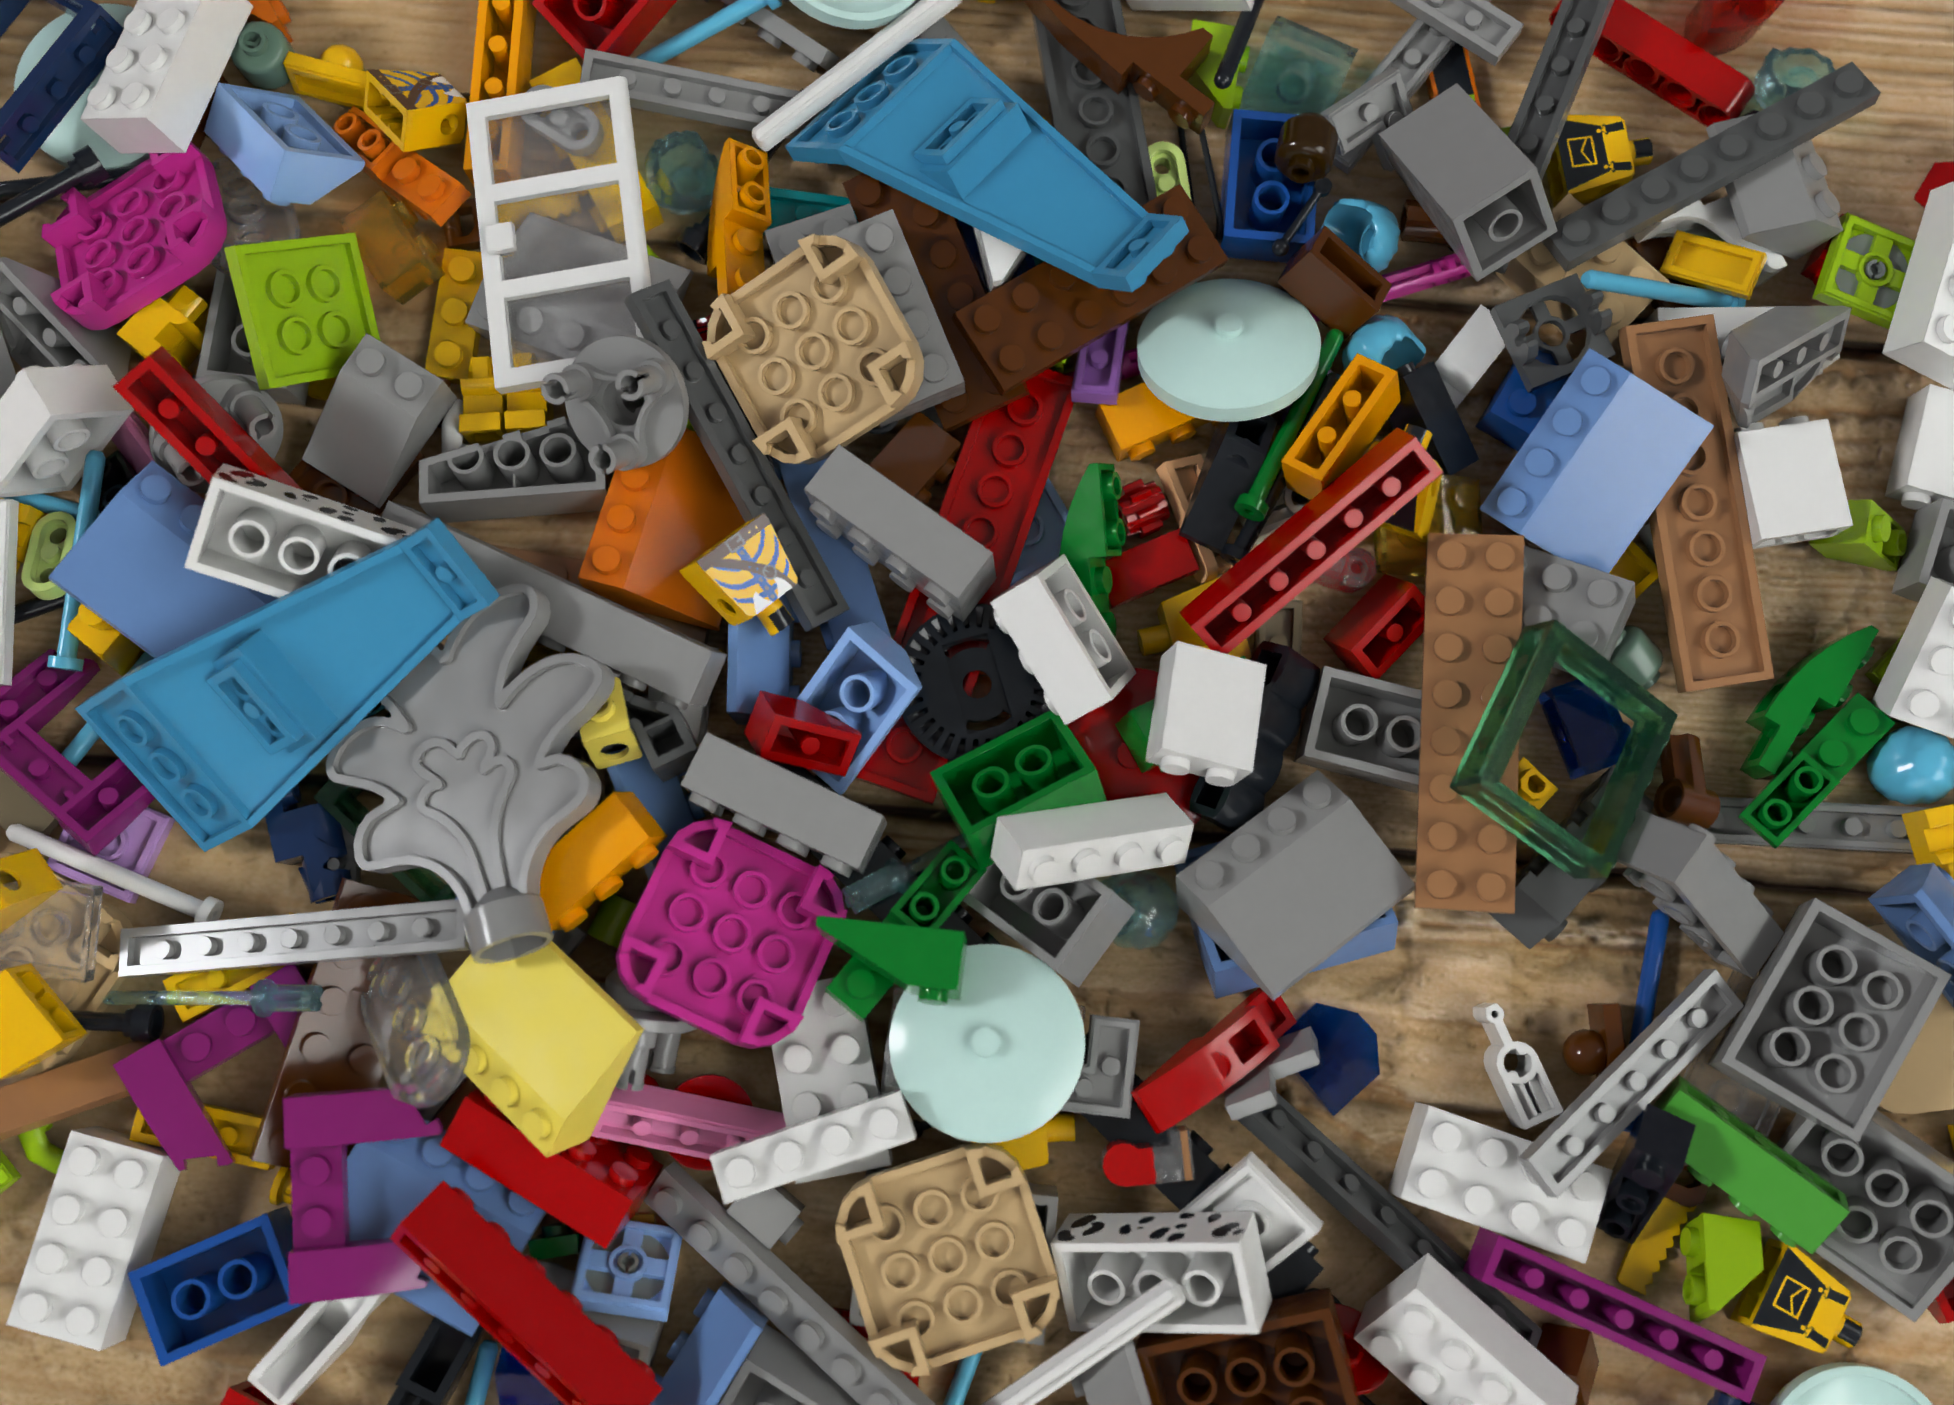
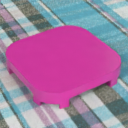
M190 142L186 153H149L150 158L87 198L75 187H72L60 197L68 205L58 216L56 222L42 225L41 237L55 248L61 288L50 295L54 304L81 326L90 330H103L122 322L195 276L209 265L221 250L227 236V219L215 169L209 158L192 142Z
M714 817L713 820L693 822L685 828L679 829L663 850L621 936L616 954L618 976L627 991L642 1003L732 1045L749 1049L771 1046L793 1033L804 1018L802 1016L834 944L820 934L816 927L817 916L846 919L847 910L844 908L842 892L833 879L834 874L822 865L812 866L731 827L733 822Z

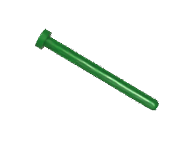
M1332 329L1326 334L1321 344L1318 371L1312 384L1306 392L1292 403L1249 493L1240 494L1234 505L1235 510L1241 516L1252 521L1259 522L1264 520L1269 510L1265 500L1282 468L1281 460L1293 445L1344 341L1342 331Z

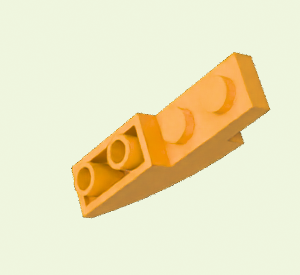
M728 138L724 142L720 157L708 229L707 275L717 279L718 297L721 293L731 295L765 271L763 232L772 224L767 152L732 138Z

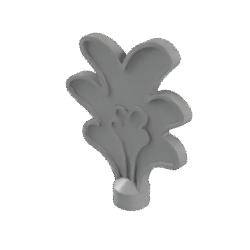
M523 583L511 584L496 589L500 596L490 606L461 621L450 632L445 645L439 643L380 702L390 712L391 717L363 719L329 752L326 759V773L331 781L348 787L372 791L384 797V803L369 812L357 828L354 839V857L357 865L363 870L380 874L414 868H426L442 877L453 889L461 904L464 914L463 923L472 958L475 962L482 964L500 963L529 955L542 949L553 940L543 898L540 897L542 870L555 842L568 828L593 810L599 801L602 791L601 781L594 768L583 760L561 753L574 734L605 704L615 685L614 674L608 666L587 656L575 653L549 656L531 665L521 673L530 651L548 625L551 615L550 602L546 594Z

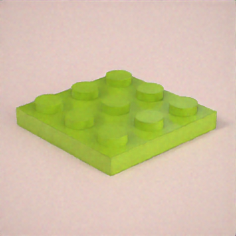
M355 232L234 245L224 248L259 390L335 378L366 333L381 341Z

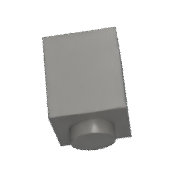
M781 1185L734 1201L726 1212L770 1250L778 1239L786 1245L801 1228L804 1222L797 1216L802 1212L805 1205Z

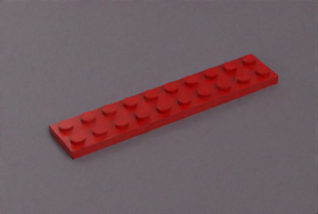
M1047 369L1025 382L1030 392L1029 395L984 415L970 424L938 514L993 552L996 580L977 604L991 605L990 602L1006 591L1011 585L1075 403L1071 399L1074 377ZM916 588L909 594L893 638L903 649L915 631L928 619L938 614L926 603L929 597ZM964 642L949 649L945 655L952 658L958 652L968 648L978 647L986 649L989 642ZM980 671L970 672L963 680V689L970 697L972 696ZM901 715L855 779L933 805L938 791L930 772L947 764L949 760L943 759L923 746L911 733Z

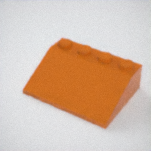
M686 428L678 445L660 461L627 471H614L578 579L583 588L631 610L720 631L723 617L683 577L680 570L743 525L745 521L696 432Z

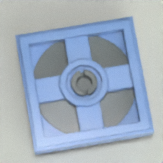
M632 1220L627 1223L606 1249L584 1236L571 1293L581 1302L583 1310L667 1322L682 1237L671 1226Z

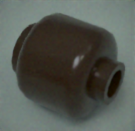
M1313 112L1302 113L1288 119L1281 127L1275 150L1274 162L1277 169L1285 177L1296 183L1315 182L1326 177L1332 169L1337 148L1338 133L1336 128L1324 116Z

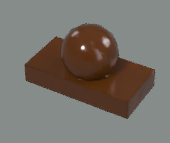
M1619 1003L1587 1004L1590 1030L1582 1029L1573 1032L1563 1044V1058L1566 1065L1573 1072L1580 1076L1590 1077L1596 1075L1597 1078L1626 1049L1621 1005Z

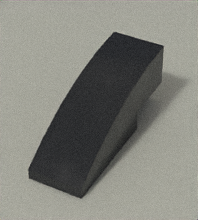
M434 1317L397 1380L396 1385L398 1387L387 1405H448L485 1329L479 1325L474 1335L470 1337Z

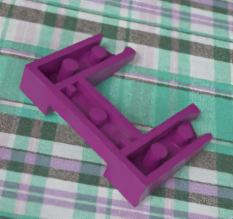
M48 649L12 677V686L2 685L0 687V770L50 813L69 835L95 857L123 832L155 800V797L120 758L91 781L38 734L100 671L99 665L94 660L84 658L82 672L48 668V656L57 655L56 650Z
M297 964L286 965L249 987L250 991L170 1037L164 1040L157 1039L113 1065L136 1106L178 1171L187 1170L186 1159L216 1156L217 1166H228L236 1162L191 1082L275 1033L286 1048L308 982Z
M421 1085L297 1093L283 1098L285 1150L290 1149L293 1220V1249L288 1252L289 1305L374 1296L427 1287L430 1279L419 1276L422 1269L390 1238L350 1241L347 1144L443 1134V1124L440 1119L437 1118L426 1124L411 1098L423 1091Z

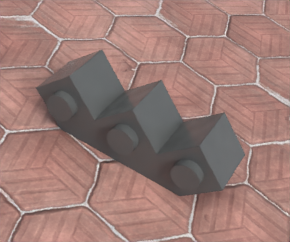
M623 689L630 727L638 743L641 744L653 771L662 782L686 772L699 745L687 720L678 707L659 700L657 702ZM619 743L605 746L600 752L606 754L625 749L627 746Z
M1611 766L1581 792L1571 814L1539 841L1529 863L1516 873L1515 913L1488 914L1529 950L1543 938L1548 942L1555 939L1566 927L1568 915L1585 895L1598 889L1610 874L1608 869L1613 862L1605 859L1598 850L1629 806L1651 814L1654 802Z

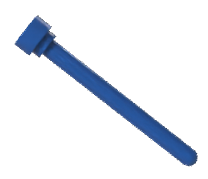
M1660 909L1653 911L1650 916L1629 1045L1653 1022L1670 921V917ZM1642 1112L1623 1131L1631 1132Z

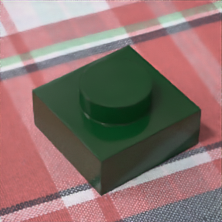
M563 1222L542 1226V1234L528 1241L529 1255L536 1260L579 1254L584 1235L574 1229L572 1230L570 1226Z

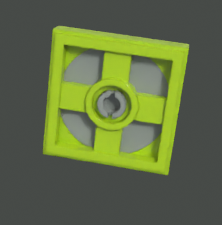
M1846 213L1839 218L1843 231L1832 237L1812 298L1830 306L1852 308L1850 314L1889 330L1915 240Z

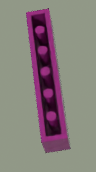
M1482 1227L1478 1230L1463 1268V1272L1483 1283L1747 1403L1751 1402L1767 1356Z

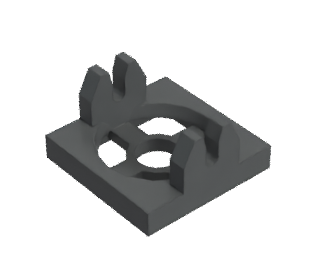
M1577 273L1496 305L1490 311L1528 393L1571 376L1589 348L1609 360L1616 355L1605 333L1611 326L1613 313L1611 309L1599 311L1598 305L1604 297L1602 290L1592 289L1586 292ZM1544 301L1563 302L1575 309L1578 316L1565 321L1559 317L1551 316ZM1529 308L1536 321V325L1532 329V334L1525 337L1526 333L1529 332L1530 324L1528 320L1521 318ZM1549 323L1559 327L1563 335L1561 344L1553 347L1544 344L1538 334L1540 326ZM1585 329L1587 332L1585 346L1579 356L1572 360L1566 344L1571 334ZM1538 350L1551 354L1556 365L1545 364L1535 359L1538 356Z

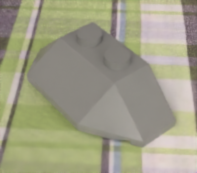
M0 257V327L10 356L22 368L33 365L58 367L77 363L83 365L107 364L117 382L127 375L131 347L116 334L117 331L112 326L103 330H90L81 326L53 302L50 294L61 288L59 279L7 257Z
M1776 306L1730 331L1722 346L1721 354L1725 359L1721 376L1738 426L1748 428L1751 423L1760 421L1793 401L1817 376L1826 360L1832 361L1841 352L1852 308L1846 306Z

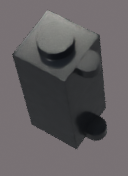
M1413 361L1394 369L1398 371L1401 401L1388 418L1392 430L1399 428L1404 431L1406 424H1412L1430 431L1433 435L1426 451L1442 468L1441 479L1450 477L1480 460L1434 361L1415 368Z

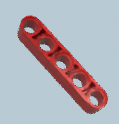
M1562 0L1559 1L1550 14L1549 22L1551 26L1554 23ZM1614 0L1593 52L1594 57L1706 127L1716 122L1738 118L1755 93V86L1748 77L1627 1Z

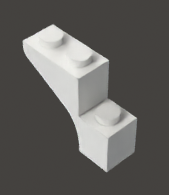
M1728 196L1704 206L1701 200H1698L1633 235L1637 243L1657 237L1674 238L1676 231L1680 230L1764 252L1767 255V260L1754 288L1762 285L1788 266L1781 254L1742 239Z
M391 1293L313 1302L256 1365L247 1380L276 1405H292L352 1344L368 1316Z

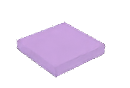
M147 807L96 856L148 877L175 819L172 816ZM64 829L62 830L59 841L90 853ZM50 857L47 861L52 871L127 903L135 904L139 897L134 892Z

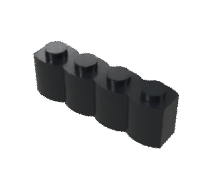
M1263 640L1250 658L1251 661L1267 665L1253 772L1229 787L1211 785L1205 781L1206 777L1200 776L1191 794L1189 805L1191 812L1230 832H1235L1263 811L1265 794L1274 785L1281 771L1283 752L1289 747L1298 732L1302 715L1301 710L1310 701L1318 685L1320 668L1286 645Z

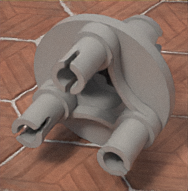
M614 335L599 339L585 347L575 358L574 362L565 367L562 372L551 373L543 378V381L547 382V384H541L543 397L554 405L565 402L567 416L572 429L581 443L590 451L588 455L589 464L598 474L603 475L605 472L610 474L615 470L627 471L660 461L674 450L685 432L689 416V398L682 374L665 351L644 338L633 335Z
M212 374L199 378L193 375L192 377L274 460L282 443L284 427L279 407L266 390H259L256 382L239 375ZM150 425L149 448L154 461L192 491L207 493L210 484Z
M616 967L606 977L605 983L597 984L636 1020L644 1030L615 1087L627 1090L629 1082V1084H632V1091H641L644 1087L643 1081L646 1069L659 1074L675 1073L681 1034L698 1028L656 1010L635 998L625 988L618 976V969Z

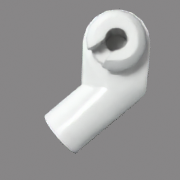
M456 399L443 418L442 453L469 445L462 443L463 436L459 432V414H463V400Z

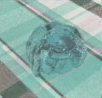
M1788 47L1783 51L1772 48L1764 58L1761 68L1754 79L1756 103L1762 109H1765L1835 71L1831 59L1811 48Z
M690 130L671 132L665 135L664 138L655 140L645 157L646 187L650 190L658 207L667 209L673 215H692L697 212L706 211L711 207L719 161L708 150L697 132Z
M1140 870L1111 875L1109 878L1101 881L1102 884L1114 891L1135 909L1132 916L1112 941L1116 946L1141 950L1158 947L1161 942L1167 939L1168 934L1172 932L1177 924L1180 908L1177 905V895L1165 878L1149 870Z

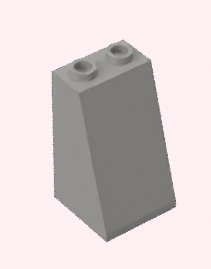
M1458 83L1379 133L1392 167L1476 282L1558 231L1537 167Z

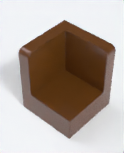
M1544 1323L1541 1327L1543 1332L1536 1349L1579 1386L1575 1405H1588L1599 1366L1592 1332L1587 1329Z

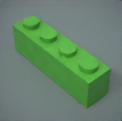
M1680 1075L1675 1078L1654 1103L1653 1106L1696 1125L1685 1161L1688 1164V1171L1704 1185L1711 1187L1715 1184L1728 1193L1730 1202L1745 1215L1753 1217L1757 1214L1768 1222L1774 1235L1788 1246L1794 1248L1798 1244L1810 1254H1813L1850 1213L1846 1196L1842 1191Z

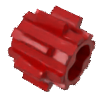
M1141 478L1122 486V494L1117 502L1119 518L1124 522L1126 535L1129 537L1138 533L1141 539L1159 531L1163 527L1162 522L1170 517L1168 503L1160 487L1156 485L1155 481L1144 484Z

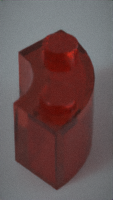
M1699 0L1686 17L1684 38L1713 56L1726 54L1749 41L1763 27L1784 0Z

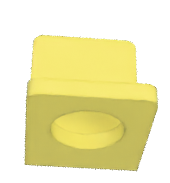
M615 677L614 689L605 704L580 728L582 744L596 769L608 768L643 757L642 749L630 727L623 687L618 677ZM619 743L627 746L623 751L615 754L600 752L605 746Z

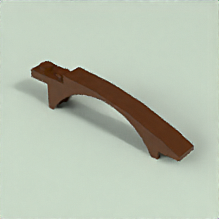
M1022 0L1066 50L1118 95L1130 82L1133 84L1135 92L1141 98L1148 102L1155 101L1168 111L1170 119L1183 129L1190 128L1199 135L1210 123L1215 102L1187 82L1209 55L1213 35L1204 28L1165 37L1128 36L1095 27L1075 17L1054 0Z

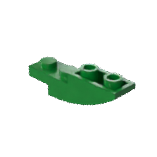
M1092 463L1088 465L1079 482L1069 507L1059 556L1065 554L1111 632L1116 636V619L1114 614L1110 612L1108 595L1112 591L1113 579L1110 568L1106 566L1105 557L1122 556L1121 546L1124 545L1126 540L1125 525L1123 520L1119 518L1117 502L1122 494V484L1119 474L1115 472L1114 464Z
M1871 625L1823 645L1792 666L1772 685L1746 721V723L1761 731L1742 764L1740 771L1754 779L1778 774L1788 765L1793 755V752L1789 750L1797 736L1802 735L1809 728L1814 720L1815 713L1833 707L1837 708L1849 697L1853 689V685L1849 683L1856 670L1861 669L1874 653L1875 647L1871 644L1879 632L1877 628Z
M1857 692L1794 755L1788 765L1774 776L1738 817L1776 849L1840 783V780L1890 730L1895 722Z
M950 839L894 905L882 923L940 929L985 874L987 869L981 870L975 859ZM852 957L826 987L825 992L862 1022L895 983L857 958Z

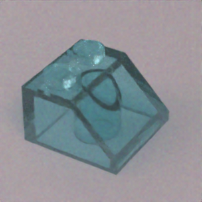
M1278 15L1267 33L1246 84L1240 109L1297 115L1307 112L1322 113L1334 105L1358 49Z

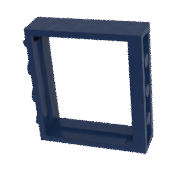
M0 0V38L31 0ZM44 0L71 15L74 19L0 109V139L3 135H6L0 143V162L17 173H20L105 67L106 57L115 48L124 29L99 4L91 0Z

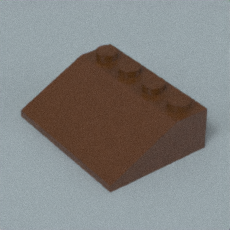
M1330 1287L1272 1300L1259 1334L1150 1332L1139 1334L1135 1350L1152 1405H1360L1344 1335Z

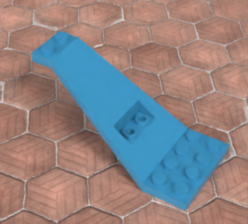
M955 38L913 39L831 102L785 145L793 161L848 165L1098 288L1133 292L1145 283L1147 276L1163 259L1169 257L1174 252L1175 246L1189 233L1183 216L1148 213Z
M437 517L410 535L134 668L86 699L75 710L198 846L206 852L253 828L461 621L490 606L500 594L457 542L454 535L449 532Z

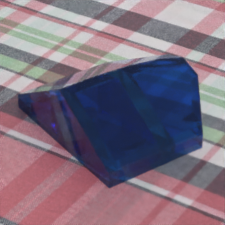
M1314 1003L1296 1019L1297 1022L1282 1036L1311 1026L1318 1041L1320 1063L1294 1074L1331 1116H1335L1380 1074L1377 1034L1356 1012Z

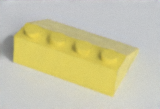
M553 941L534 953L500 963H477L473 960L472 954H470L438 993L422 1029L546 1158L590 1139L644 1030L636 1020Z

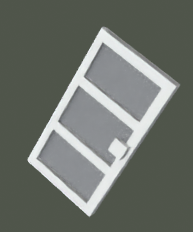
M615 76L466 103L495 389L500 394L541 388V384H547V382L543 381L545 376L551 373L562 372L592 342L614 335H633L644 338L624 303L629 294L651 286L627 78Z

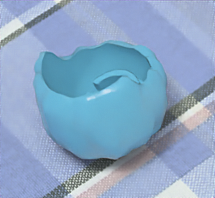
M1357 198L1339 199L1328 210L1324 224L1320 228L1322 229L1326 226L1378 273L1388 268L1393 255L1398 251V240L1401 231L1398 228L1397 218L1386 206L1373 201Z
M1387 314L1383 316L1374 315L1353 332L1347 346L1342 351L1343 368L1345 371L1357 353L1393 370L1413 361L1416 367L1425 356L1426 348L1400 318Z
M1911 725L1893 730L1888 736L1880 739L1874 745L1872 752L1866 760L1867 774L1872 786L1884 797L1892 801L1908 805H1929L1941 800L1949 791L1954 789V746L1946 736L1925 728Z

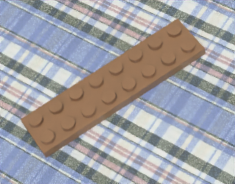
M1714 314L1624 326L1618 330L1624 369L1714 425L1711 432L1649 517L1678 693L1774 679L1727 391L1721 376L1723 368Z
M1427 534L1414 909L1498 914L1515 913L1524 535Z

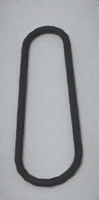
M1178 126L1180 149L1185 157L1191 200L1195 206L1185 131ZM1204 129L1199 134L1216 214L1217 227L1215 239L1220 244L1223 232V215Z

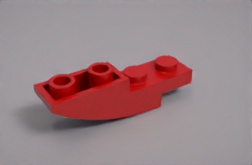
M1258 987L1203 1037L1191 1039L1135 1088L1131 1094L1155 1133H1162L1205 1106L1264 1061L1280 1046L1277 1040L1297 1021L1281 995L1273 1001Z

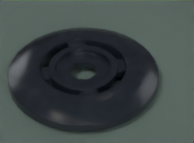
M977 604L964 622L954 615L946 619L936 614L915 631L904 648L922 688L902 714L903 720L911 733L923 746L943 759L953 761L1050 711L1044 699V690L1035 675L1028 673L1023 667L1019 658V649L1010 634L1004 633L996 623L992 605ZM964 642H989L986 649L978 647L968 648L958 652L952 658L945 655L949 649ZM981 671L990 678L991 690L985 697L976 699L965 693L963 680L970 672ZM1003 712L1011 716L1002 724L984 730H969L966 728L968 722H987L998 717Z

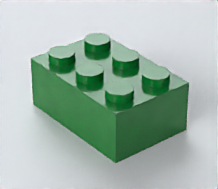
M1051 710L930 772L947 812L981 870L995 863L990 855L997 817L1107 801L1097 769L1069 727L1064 724L1059 715L1054 714Z

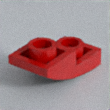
M1181 528L1123 552L1122 556H1114L1106 560V566L1110 568L1113 579L1112 591L1108 593L1111 609L1152 594L1157 588L1198 573L1199 566L1186 538L1179 535Z

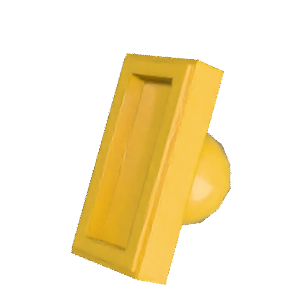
M344 44L331 45L320 55V59L288 52L283 65L295 93L350 108L354 105L360 110H364L367 72L364 71L363 60L355 49Z
M1677 230L1659 272L1668 279L1749 300L1767 260V255L1761 251Z

